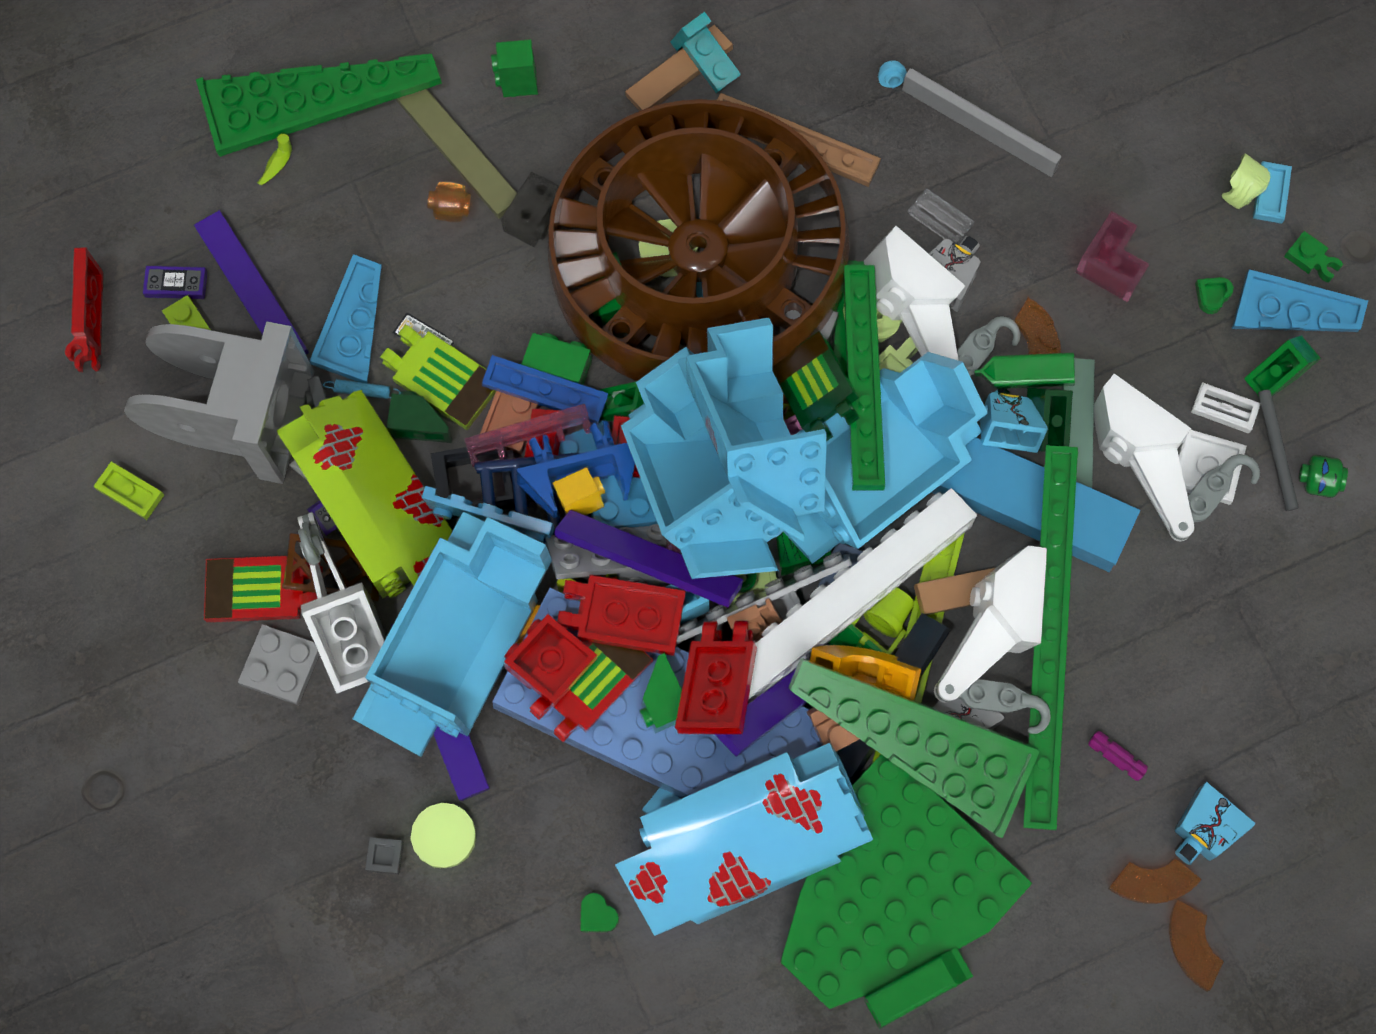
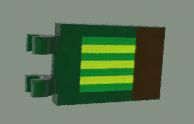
M820 331L802 342L789 355L772 367V371L792 411L805 432L825 429L826 441L834 437L826 423L832 416L838 413L841 418H845L848 425L859 419L857 412L851 404L859 397L826 337Z

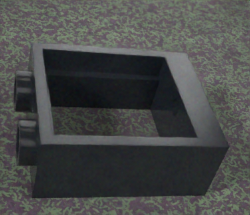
M503 440L431 453L437 495L447 498L448 495L452 494L448 468L495 459H513V450H507ZM502 472L506 495L495 497L496 507L502 510L515 508L511 472ZM483 499L471 501L473 502L472 506L478 507L479 503H483ZM452 515L451 519L460 518V517H459V516Z

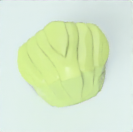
M1245 153L1241 157L1238 169L1233 171L1230 184L1232 189L1227 193H1222V198L1237 209L1248 205L1255 197L1266 190L1271 178L1270 172Z

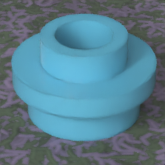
M899 61L884 63L879 70V83L884 87H898L904 82V77L907 73L906 68Z

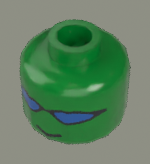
M1314 455L1309 459L1308 464L1301 465L1299 482L1304 483L1307 494L1333 498L1338 492H1344L1348 468L1343 467V463L1339 458Z

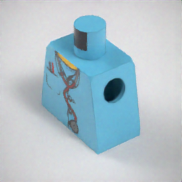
M1004 388L990 393L984 404L988 414L980 419L982 445L1037 453L1048 428L1032 400L1028 397L1010 395V392Z
M1206 782L1197 789L1174 831L1184 839V842L1175 851V854L1188 865H1191L1199 854L1211 861L1248 832L1256 823Z

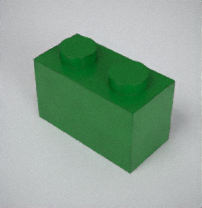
M531 39L496 42L497 54L491 55L492 68L495 74L496 87L502 88L503 98L538 95L536 66Z
M532 333L521 365L584 385L592 363L591 350L587 349V346L580 342H563L549 333H542L541 335Z

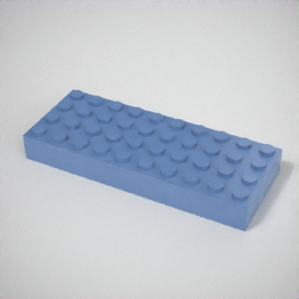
M549 588L533 622L537 619L542 621L547 614L557 621L559 611L578 614L580 601L565 599V594ZM578 630L569 631L576 638H578ZM676 647L675 656L666 655L682 689L689 653ZM646 652L653 659L651 665L587 732L578 726L564 741L681 798L687 797L783 753L788 752L794 759L822 746L812 725L813 723L806 712L809 709L803 706L737 757L715 734H678L675 725L655 734L652 726L646 728L639 713V710L643 708L642 699L658 655H661L652 652ZM507 672L492 702L493 709L554 738H557L554 735V729L565 719L552 706L538 720L530 712V707L541 696L532 688H527L509 672Z

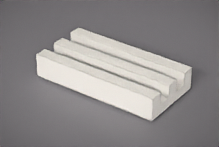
M1202 382L1191 413L1250 433L1261 403ZM1207 394L1215 398L1224 400L1226 402L1251 410V413L1236 409L1233 406L1228 405L1226 403H1220L1212 399L1204 397V395Z

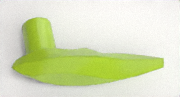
M280 134L277 137L278 148L268 160L265 172L257 182L259 185L262 186L272 179L290 158L292 145L288 135Z

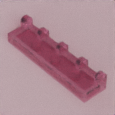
M582 404L471 436L464 440L472 467H474V464L479 462L477 454L497 449L499 459L506 458L503 447L522 441H527L529 450H532L529 441L534 437L556 432L559 442L565 441L563 429L583 424L586 434L592 432L589 428L591 425L586 405Z

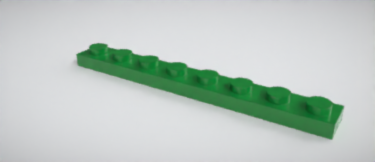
M845 265L843 284L847 377L859 397L851 403L859 419L849 425L852 491H884L885 469L875 266Z

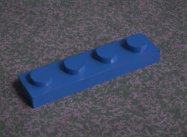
M494 355L491 356L482 381L483 387L553 410H560L565 414L599 424L608 398V393Z

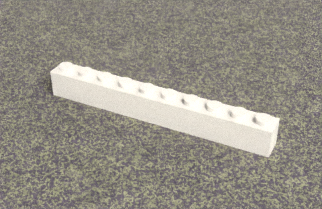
M952 488L943 495L940 492L935 494L927 502L926 505L928 507L921 513L917 510L911 513L903 522L905 525L898 531L891 529L880 540L881 544L874 550L872 547H869L863 551L857 558L858 562L851 568L846 567L839 570L833 577L835 581L827 587L824 584L820 585L810 595L811 600L803 606L800 603L796 604L786 614L787 619L778 625L774 622L768 626L761 634L763 638L755 643L757 653L748 704L797 668L800 658L807 660L811 656L812 648L827 644L969 530L977 514Z

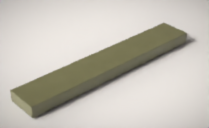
M427 89L395 99L498 219L522 202L521 197Z

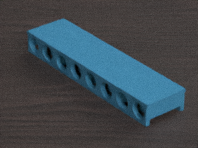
M974 438L965 445L972 461L931 493L937 494L940 492L943 495L952 488L974 512L1040 541L1044 467L1002 448L982 445L981 439ZM1076 482L1072 556L1110 573L1113 565H1116L1140 513V509Z

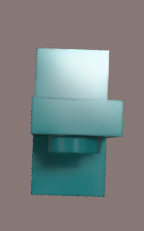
M703 12L684 26L670 43L676 51L683 47L715 93H718L741 74L707 28L711 20Z

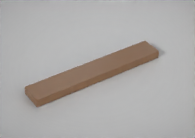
M720 93L717 99L755 108L789 125L817 150L831 172L869 187L880 165L881 158L728 95ZM748 137V138L753 139V140H755V141H758V142H760V143H762V144L768 145L767 143H764V142H762V141H760V140H758V139Z

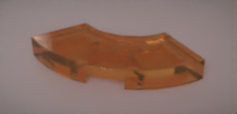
M1028 297L1014 320L1027 341L1028 355L1060 353V340L1052 318L1042 306Z
M1176 858L1165 867L1155 870L1143 869L1129 862L1108 889L1120 897L1133 902L1159 904L1185 895L1196 887L1202 879Z
M1177 900L1172 908L1169 923V936L1173 953L1184 973L1196 985L1209 992L1224 961L1213 953L1207 943L1205 925L1208 916Z

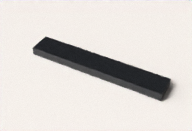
M921 613L896 652L897 661L920 668V679L951 630L947 626ZM861 739L836 751L852 785L875 750Z

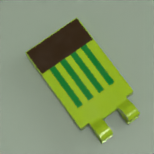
M405 324L398 335L401 336L400 341L410 347L401 359L394 351L387 348L380 356L383 360L382 364L396 372L393 376V381L407 391L423 396L432 408L465 430H468L496 393L495 390L482 386L487 369L428 331L422 338L414 329Z

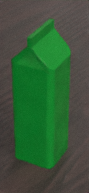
M1074 353L994 356L981 370H975V377L982 376L995 389L1074 386Z
M956 947L864 998V1002L877 1026L881 1029L969 980L973 975Z

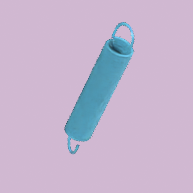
M339 379L335 380L334 388L325 386V383L323 384L324 387L332 388L337 393L351 394L354 391L362 390L364 395L368 397L391 398L389 397L390 386Z

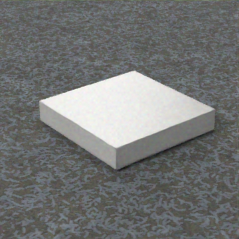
M1190 430L1181 443L1178 454L1187 493L1193 491L1208 471L1222 465L1233 455H1245L1247 446ZM1242 465L1237 466L1233 471L1230 489L1220 502L1228 505L1233 502Z

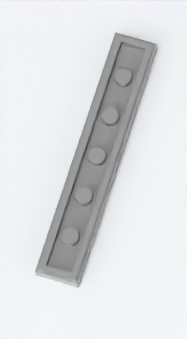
M910 68L906 73L902 88L904 92L1048 176L1052 177L1062 157L1060 154L914 69Z

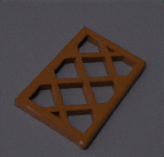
M290 533L282 588L316 593L311 570L305 564L307 560L305 558L301 559L295 552L296 542H301L299 534ZM323 538L327 546L343 548L347 553L346 556L335 563L337 568L351 558L362 571V573L349 582L339 570L346 587L353 586L366 576L372 584V590L369 595L372 601H378V590L346 541ZM324 554L320 555L321 558L329 566ZM301 567L311 582L307 585L291 583L292 572ZM328 568L324 571L322 577L325 578L332 572L331 569ZM325 587L327 595L340 591V589Z

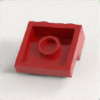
M547 614L542 621L537 619L530 625L526 632L528 636L520 645L515 643L509 648L504 656L506 659L504 665L509 673L527 688H532L554 707L598 658L596 653Z

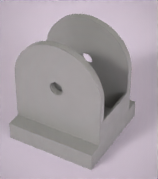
M266 322L261 340L185 325L165 324L152 327L148 331L146 345L150 351L162 360L180 369L214 379L207 404L161 395L143 394L131 396L128 398L124 409L126 416L140 427L164 438L198 448L243 456L260 480L283 484L291 454L278 435L277 430L302 416L303 413L299 406H303L306 403L305 391L310 389L307 379L313 378L314 370L292 327Z

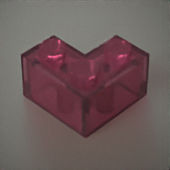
M1111 211L1082 256L1075 273L1128 302L1149 266L1147 262L1125 251L1136 231L1137 225Z

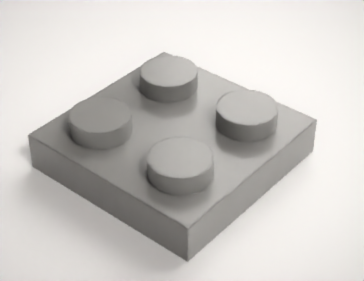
M262 624L238 683L241 686L299 706L320 655L315 642Z

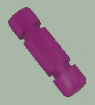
M1097 731L1089 740L1088 745L1096 752L1101 751L1103 753L1102 756L1120 770L1128 771L1127 775L1135 781L1141 780L1148 770L1147 765L1139 759L1135 761L1132 754L1116 742L1108 741V736L1101 731Z

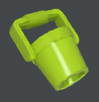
M896 587L863 614L865 620L873 628L888 637L895 638L888 650L884 649L879 645V642L862 631L860 632L864 636L860 643L864 645L867 640H870L883 652L892 654L907 633L906 630L902 629V626L913 608V599L906 592ZM860 617L851 623L854 627Z

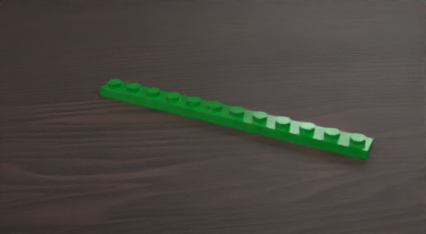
M1046 445L1040 547L1047 548L1041 643L1034 646L1031 695L1037 696L1047 703L1051 719L1044 731L1038 734L1029 733L1028 744L1040 751L1026 782L1023 828L1057 829L1078 447ZM1030 708L1029 728L1037 726L1041 720L1040 713L1035 708Z

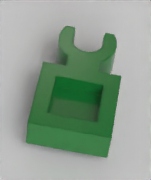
M1305 231L1284 256L1307 274L1313 268L1316 269L1319 277L1328 283L1334 277V274L1329 272L1327 267H1332L1334 270L1339 271L1343 265L1342 261L1338 258L1324 255L1329 248Z

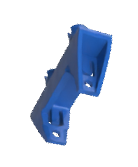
M603 421V435L596 423L589 427L597 450L554 459L547 435H543V450L540 448L536 437L529 441L536 464L518 468L516 481L553 518L557 517L558 511L553 497L555 489L553 482L586 467L592 478L598 476L602 480L614 475L618 486H620L623 500H628L635 462L627 443L614 444L608 421Z

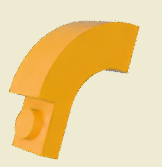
M825 645L812 648L811 662L915 700L921 669L897 661V656L876 650L843 645Z

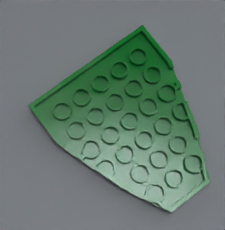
M882 754L876 758L852 785L865 814L863 817L873 840L840 854L841 862L805 878L799 892L796 909L780 959V963L828 1009L873 993L956 947L960 949L987 934L1032 884L1030 880L939 795Z

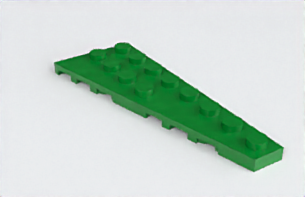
M432 54L399 57V60L378 62L377 59L368 60L366 64L350 65L349 62L340 63V66L323 68L322 65L280 69V72L270 74L250 72V76L232 77L230 74L222 75V79L204 80L203 77L196 79L216 152L220 157L275 139L280 134L288 135L442 84Z
M800 658L788 687L790 691L827 715L848 732L854 734L868 746L888 758L892 763L926 787L932 789L996 836L1003 838L1037 759L1039 749Z

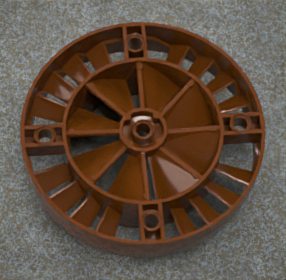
M697 99L664 103L636 112L611 125L595 137L572 162L556 192L549 223L548 262L559 307L576 337L582 344L587 346V349L591 350L593 355L618 373L635 381L640 380L678 353L680 344L687 345V348L694 354L708 352L707 328L763 318H770L771 323L778 329H780V326L785 329V331L777 336L773 334V367L789 355L798 345L823 329L833 311H836L844 291V267L848 265L849 231L841 194L835 178L817 150L802 135L779 119L755 108L720 100ZM738 134L758 139L768 145L763 150L755 143ZM619 153H625V156L615 167L607 163ZM799 164L806 169L805 172L790 182L786 179ZM700 173V219H696L692 174ZM819 183L827 195L826 197L795 207L792 194ZM583 189L598 200V205L596 207L573 199L578 191ZM644 190H647L677 228L674 232H671L631 204L632 200ZM835 211L839 221V227L798 231L797 218ZM561 226L591 229L596 231L562 230L560 228ZM609 235L668 247L669 255L620 260L621 267L608 246ZM798 242L840 244L837 259L798 255ZM696 247L704 248L701 252L693 251ZM599 254L594 256L557 262V258ZM797 266L830 276L823 291L812 306L790 291ZM672 268L678 274L662 293L644 285ZM604 277L571 293L568 291V289ZM697 282H702L703 297L695 298ZM615 298L621 309L601 329L588 315ZM795 310L801 315L796 319H790L785 314L788 311ZM619 333L628 334L625 338L615 337ZM647 334L657 337L651 353L636 349V346Z

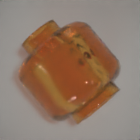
M439 182L435 191L429 190L427 208L433 209V216L437 220L459 223L463 220L464 216L468 217L471 193H467L464 185Z

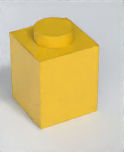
M587 467L553 482L557 496L566 514L569 510H573L586 516L605 507L601 495L605 493L604 487L598 476L592 478Z

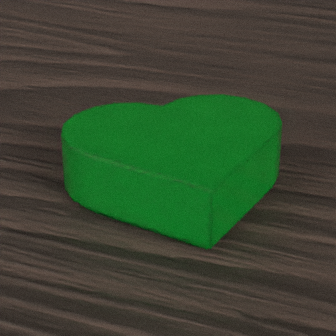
M1222 277L1197 279L1195 283L1199 307L1207 314H1215L1220 311L1223 303L1231 297L1234 289L1232 282Z
M590 893L583 898L581 903V932H611L617 927L619 923L618 913L611 906H606L603 896L597 893Z

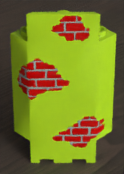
M362 390L354 391L344 399L336 396L322 400L313 409H311L309 404L299 406L303 415L277 430L278 435L381 597H396L406 589L405 584L411 581L413 586L415 585L439 538L448 541L452 533L450 526L444 518L433 515L434 510L430 509L422 499L424 486Z

